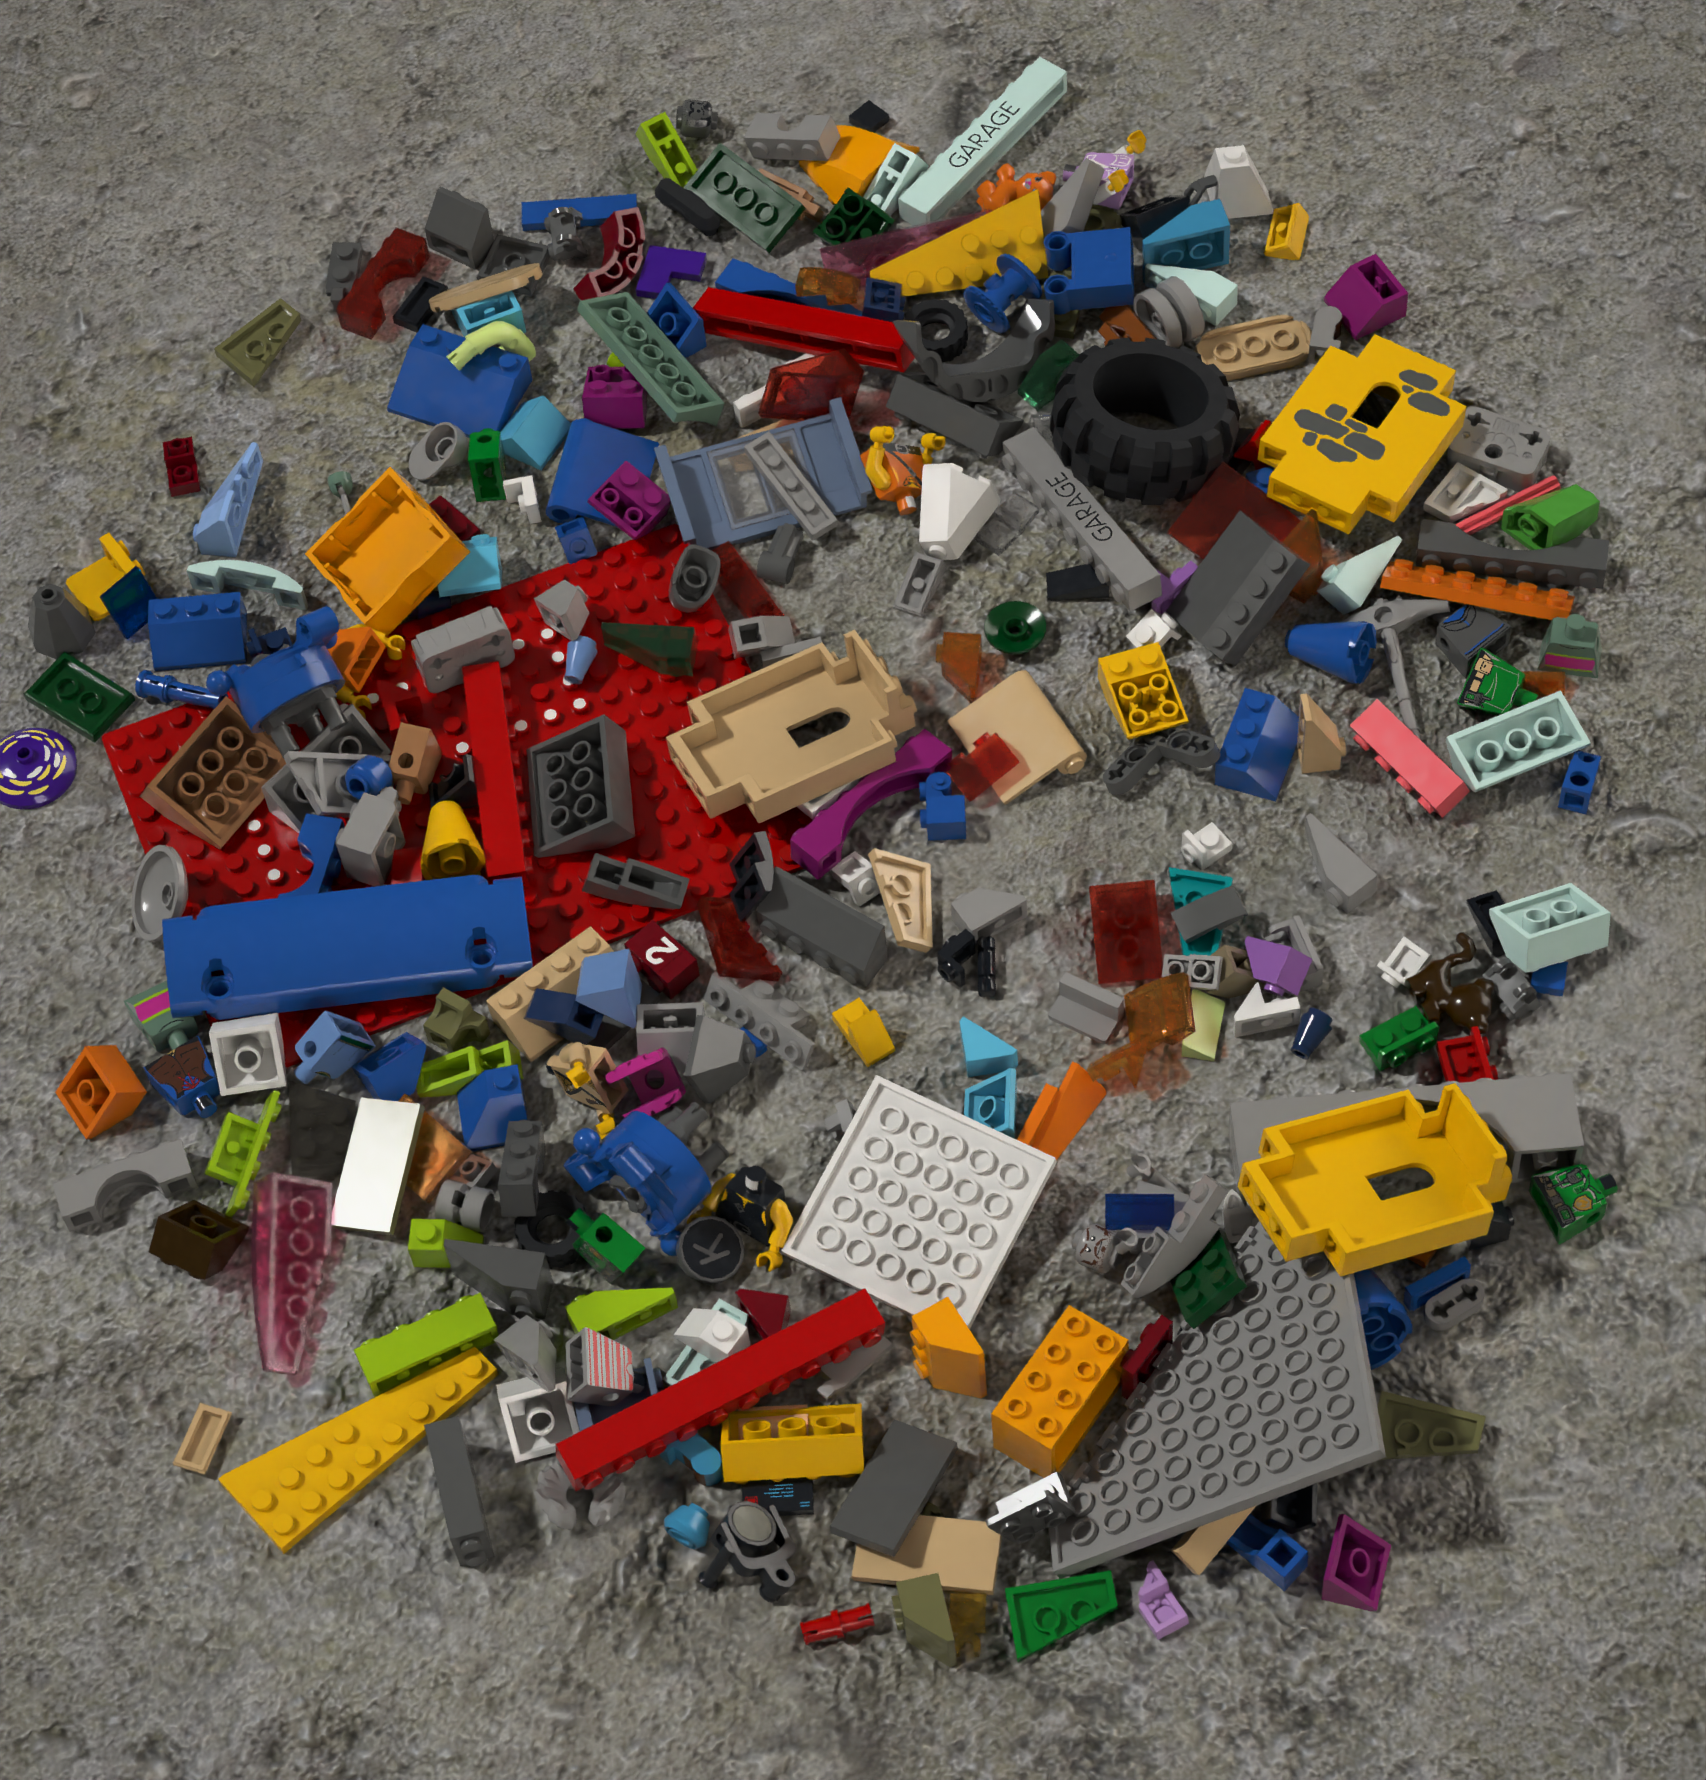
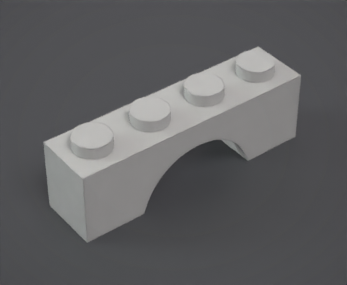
M181 1139L163 1142L156 1148L145 1152L131 1153L124 1159L113 1163H103L97 1165L92 1170L78 1175L71 1174L65 1176L60 1181L52 1183L62 1218L69 1232L102 1221L103 1211L108 1201L117 1192L127 1187L136 1185L149 1186L159 1191L165 1198L198 1188L188 1154Z

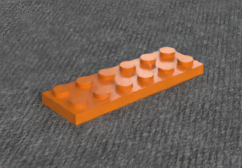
M1396 559L1395 562H1389L1382 575L1380 588L1547 620H1552L1556 617L1567 618L1571 615L1575 596L1568 595L1569 592L1563 589L1551 588L1550 591L1537 589L1536 585L1526 582L1512 585L1507 584L1506 580L1500 577H1488L1487 580L1475 578V574L1472 572L1457 571L1454 574L1444 572L1443 567L1436 565H1426V568L1413 566L1414 563L1412 561Z

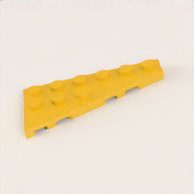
M1038 189L870 270V278L902 284V296L966 289L968 286L982 287L984 286L983 283L994 273H997L999 276L1002 275L996 260L1005 253L1023 262L1037 279L1048 278Z

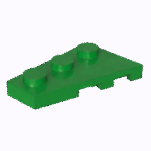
M1111 1570L1005 1588L1017 1662L1116 1610L1118 1605Z

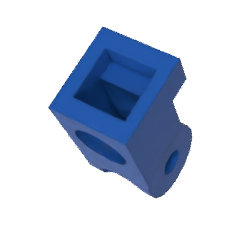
M1579 750L1574 753L1562 785L1558 804L1559 808L1587 814L1601 756Z

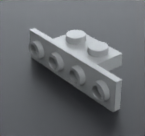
M717 972L711 975L704 996L706 1002L739 1026L745 1027L765 1045L798 1069L803 1070L807 1067L815 1043L797 1030L807 1024L810 1014L761 979L740 990Z

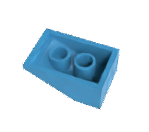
M1220 199L1191 205L1143 240L1142 279L1144 283L1145 266L1147 264L1198 270L1229 264L1230 223Z

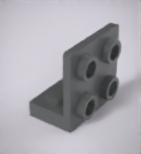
M1055 1472L995 1502L999 1513L985 1521L988 1528L1011 1542L1024 1543L1033 1539L1036 1532L1046 1527L1053 1528L1063 1524L1066 1518L1075 1514L1076 1511L1063 1476Z

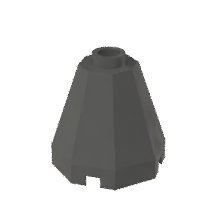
M54 584L40 587L32 597L28 628L36 652L56 660L63 652H73L74 655L82 653L95 635L94 626L87 607L65 589Z

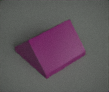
M1339 1514L1323 1580L1321 1600L1367 1611H1377L1391 1544L1347 1515Z

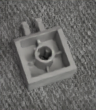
M393 787L383 788L377 796L364 792L359 802L354 803L352 806L349 821L345 828L339 830L335 844L347 878L372 886H383L392 870L394 850L403 849L406 841L398 818L402 806L401 802L397 799L399 798L398 792Z

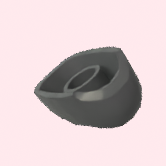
M696 544L689 545L684 549L675 566L669 585V600L674 608L681 612L692 613L700 609L710 598L716 587L721 565L720 558L715 552Z

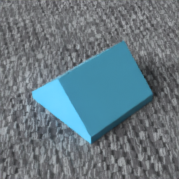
M544 395L523 402L500 432L504 455L542 471L567 437L571 423Z
M1009 1068L965 1089L964 1116L1015 1139L1017 1107L1016 1070Z

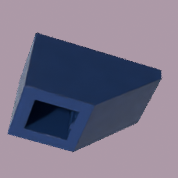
M536 988L524 1019L569 1041L586 1044L595 1039L604 1014L575 1001V994Z

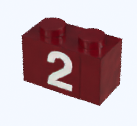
M654 920L624 943L625 949H629L637 972H641L647 978L649 985L658 993L663 992L670 999H673L700 976L697 959Z

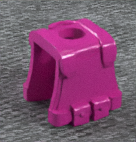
M664 1047L649 1054L638 1055L632 1060L622 1063L615 1070L607 1073L605 1077L609 1085L629 1076L641 1101V1105L623 1115L624 1118L632 1111H640L649 1116L657 1114L679 1101L686 1093L681 1077L668 1051ZM658 1070L663 1074L664 1084L661 1088H653L648 1084L647 1075L649 1071Z

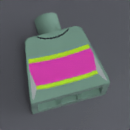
M1571 614L1567 618H1553L1541 643L1537 670L1598 679L1602 652L1599 625L1596 622L1586 621L1580 614Z
M167 981L124 1000L132 1021L156 1051H163L169 1047L174 1050L188 1042V1038L199 1032L195 1016L172 1018Z

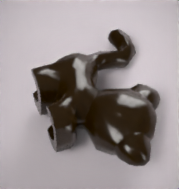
M1460 932L1456 936V942L1462 946L1463 951L1450 954L1443 959L1432 960L1420 972L1407 978L1410 985L1409 993L1416 1005L1421 1004L1425 1012L1423 1016L1428 1021V1024L1436 1022L1440 1027L1443 1021L1441 1014L1447 1013L1455 1026L1467 1028L1469 1031L1471 1027L1478 1026L1480 1034H1486L1489 1029L1488 1018L1491 1014L1493 1002L1491 998L1494 990L1493 980L1478 978L1473 983L1466 982L1455 987L1451 986V968L1471 962L1477 950L1473 939L1464 932Z

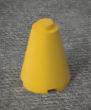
M454 801L436 803L430 810L420 861L422 875L426 880L481 875V869L483 866L485 868V855L461 806Z

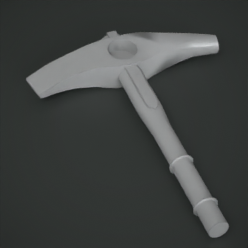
M1380 598L1377 599L1374 606L1362 610L1341 622L1365 621L1374 625L1376 638H1382L1387 663L1398 697L1397 704L1400 706L1404 725L1421 740L1397 634L1432 614L1450 612L1449 601L1442 599L1389 601Z

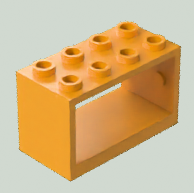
M1068 1305L991 1413L994 1448L1043 1478L1055 1472L1060 1473L1122 1385L1120 1381L1122 1375L1120 1363L1129 1350V1340Z

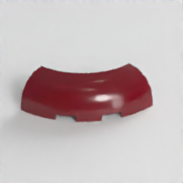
M638 207L614 211L599 227L604 241L603 262L600 269L587 273L573 288L581 301L617 294L637 274L644 257L642 256L643 242L645 241L644 224Z

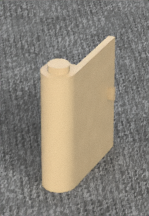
M1026 670L1010 675L947 720L1004 805L1014 800L1056 769L1062 774L1077 773L1083 768L1087 758L1083 748Z

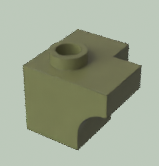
M444 987L436 996L434 1010L423 1025L428 1042L449 1053L458 1051L468 1042L478 1041L484 1043L490 1035L486 1017L475 1012L470 1001Z

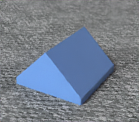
M625 949L585 957L581 962L575 1001L634 1029L637 1025V1005H640L642 983L630 950Z

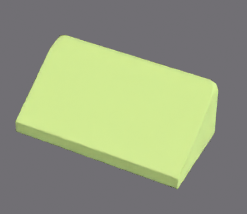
M1192 990L1182 1041V1057L1215 1061L1225 1009L1224 1001L1203 991Z

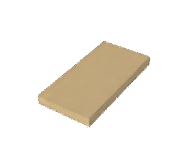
M919 1515L895 1557L857 1543L851 1577L853 1581L896 1585V1582L938 1573L942 1590L994 1595L1002 1536L988 1528L985 1521Z

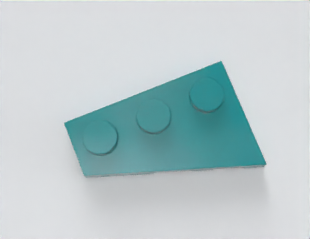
M1169 867V879L1175 910L1201 897L1233 885V877ZM1215 928L1188 944L1184 941L1178 929L1182 955L1210 956L1220 948L1223 929L1218 930Z

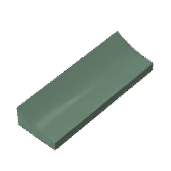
M628 292L579 302L577 311L674 423L700 421L717 426L725 403Z

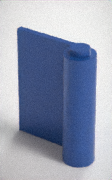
M587 418L572 421L546 507V515L551 520L562 524L572 521L576 515L616 526L587 502L588 499L625 461H628L650 479L656 458L654 448L659 447V443L595 423Z

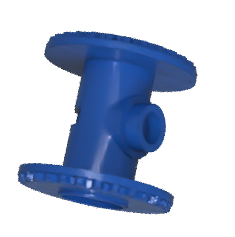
M1006 253L1000 255L996 260L1002 275L999 276L997 273H994L983 283L986 287L985 292L975 286H968L963 293L965 302L975 317L989 329L1000 334L1009 329V321L1004 311L1011 305V302L1015 301L1020 295L1026 299H1040L1043 294L1041 285L1032 271L1019 259Z

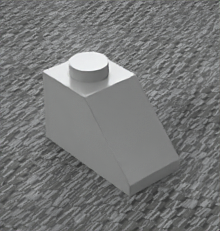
M563 580L534 598L545 624L569 640L574 641L578 638L589 615L585 605L587 597L580 586H574Z
M976 888L969 893L960 894L951 903L952 921L961 932L967 929L975 936V946H977L979 937H993L1028 917L1027 899L1019 894Z

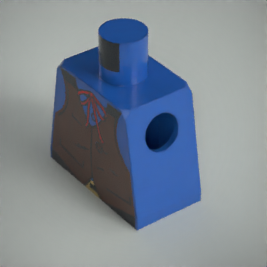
M199 1036L194 1037L143 1067L152 1087L180 1115H186L196 1110L201 1118H208L217 1111L218 1107L213 1098L220 1095L219 1084Z

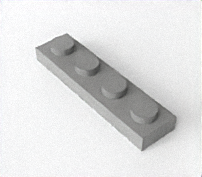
M770 431L744 446L745 454L812 541L838 526L837 518Z

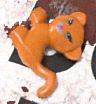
M1006 163L996 172L999 178L996 186L994 183L986 180L976 190L980 196L976 202L982 207L985 214L1038 189L1040 210H1042L1053 197V186L1057 177L1055 173L1050 171L1039 174L1027 172L1019 180L1015 181L1014 167Z

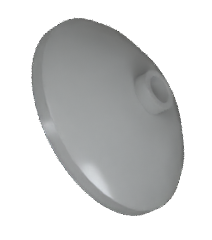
M157 845L145 855L138 868L132 892V916L138 934L148 941H160L163 939L162 920L181 917L188 900V879L183 860L173 847L166 845Z

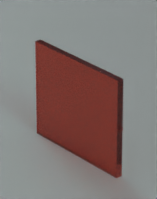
M1222 462L1201 490L1192 496V501L1167 531V534L1201 560H1204L1239 511L1245 513L1293 551H1295L1312 528L1275 500L1267 497L1266 493L1225 462Z

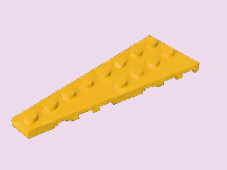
M473 1347L223 1474L218 1480L222 1487L278 1549L285 1554L426 1436L424 1425L445 1420L499 1375L498 1371L476 1347Z

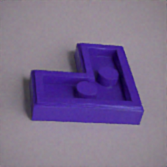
M650 245L636 287V296L656 299L667 282L670 283L672 278L700 282L707 261L706 253Z

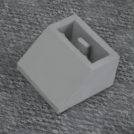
M703 1002L637 1005L636 1036L638 1055L649 1054L664 1047L668 1051L681 1080H687L684 1077L696 1017L697 1015L706 1016ZM651 1070L647 1075V1082L664 1081V1076L658 1070Z

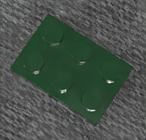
M1221 1228L1217 1230L1200 1254L1184 1270L1170 1280L1184 1320L1193 1329L1247 1287L1227 1235Z

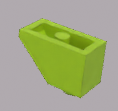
M411 1219L408 1251L414 1267L451 1268L444 1248L445 1239L484 1244V1235L446 1219Z

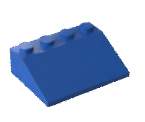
M422 324L409 345L389 400L387 411L433 427L442 422L452 423L459 427L467 438H470L471 433L480 432L485 428L501 432L533 380L528 357L491 346L481 355L478 353L459 371L446 356L459 347L466 338Z

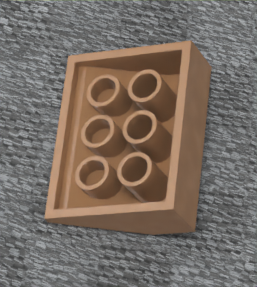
M225 696L150 782L140 797L167 819L216 848L221 849L265 798L261 787L286 765V762L271 735H267L266 731L252 733L237 705Z

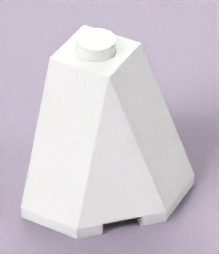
M1245 146L1215 148L1204 177L1215 175L1218 183L1217 186L1207 188L1210 201L1220 199L1228 219L1273 214L1268 190Z
M954 463L925 464L923 466L919 543L926 555L941 560H955L961 556L1000 504L1001 499L991 480L979 476L977 479L962 473L963 468Z

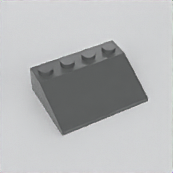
M1239 511L1166 612L1217 657L1236 666L1311 564L1245 513Z
M603 714L526 749L534 856L541 858L607 849L635 837L626 731Z

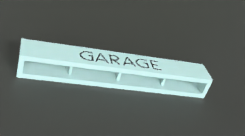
M1041 57L1032 65H1028L1022 75L1015 82H1011L1005 89V92L997 100H993L987 110L980 117L975 118L970 127L962 135H958L952 145L944 153H940L935 162L926 171H922L917 180L908 189H904L898 198L900 218L928 233L1067 92V71Z

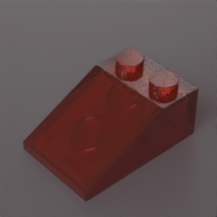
M845 348L771 368L758 414L761 418L804 421L830 414L829 400L841 397L847 417H849L853 410L864 370Z
M1146 880L1089 886L1098 984L1162 978L1163 961L1155 881Z

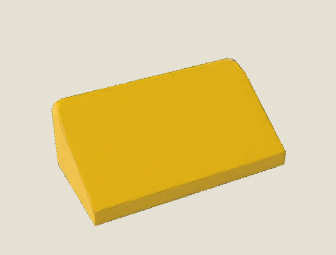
M1300 203L1274 209L1264 250L1265 256L1288 260L1300 259L1309 221V215Z

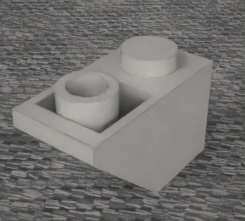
M789 616L746 618L731 621L728 628L734 659L758 655L760 651L795 643Z

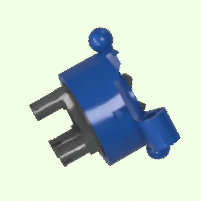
M325 606L301 616L296 621V642L293 646L283 644L279 651L271 655L259 654L252 660L251 667L245 664L238 667L233 664L228 671H213L207 677V689L217 696L224 695L229 691L251 732L262 733L266 731L267 735H271L283 759L288 751L300 750L287 725L297 724L298 727H302L311 741L324 729L319 719L321 716L318 711L319 709L329 725L330 731L338 730L349 722L335 699L337 697L336 693L344 686L345 679L328 651L337 642L339 623L336 614L330 607Z
M692 1102L684 1112L677 1106L671 1105L658 1120L643 1112L632 1111L601 1141L597 1132L593 1129L582 1128L577 1131L573 1138V1145L577 1152L569 1157L563 1167L585 1192L605 1181H609V1186L616 1188L627 1200L629 1210L639 1213L646 1218V1224L651 1229L650 1235L658 1237L662 1251L669 1256H677L676 1245L681 1232L675 1230V1228L711 1194L710 1174L729 1157L728 1151L718 1142H714L698 1159L688 1149V1136L708 1118L706 1111L702 1107L697 1110L699 1104L696 1102Z

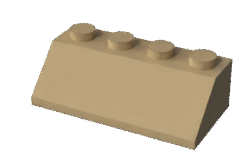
M590 926L487 999L486 1002L493 1022L530 1062L534 1061L565 1039L524 1019L534 990L539 988L576 995L583 959L614 951Z

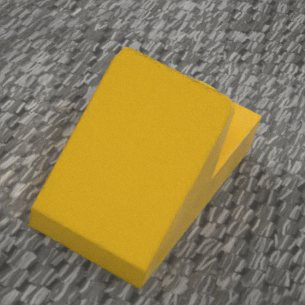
M860 997L832 1013V1020L867 1067L895 1052V1047L877 1010L869 1011Z

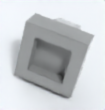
M848 1099L835 1103L837 1112L824 1120L827 1132H832L835 1140L842 1139L858 1110Z

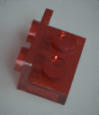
M986 732L972 743L976 749L966 756L961 752L948 763L951 769L946 773L969 802L973 801L1020 763L997 733L990 736Z

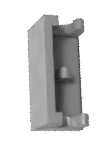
M1300 915L1270 926L1268 929L1271 935L1265 937L1266 941L1292 947L1312 958L1299 992L1322 985L1323 966Z

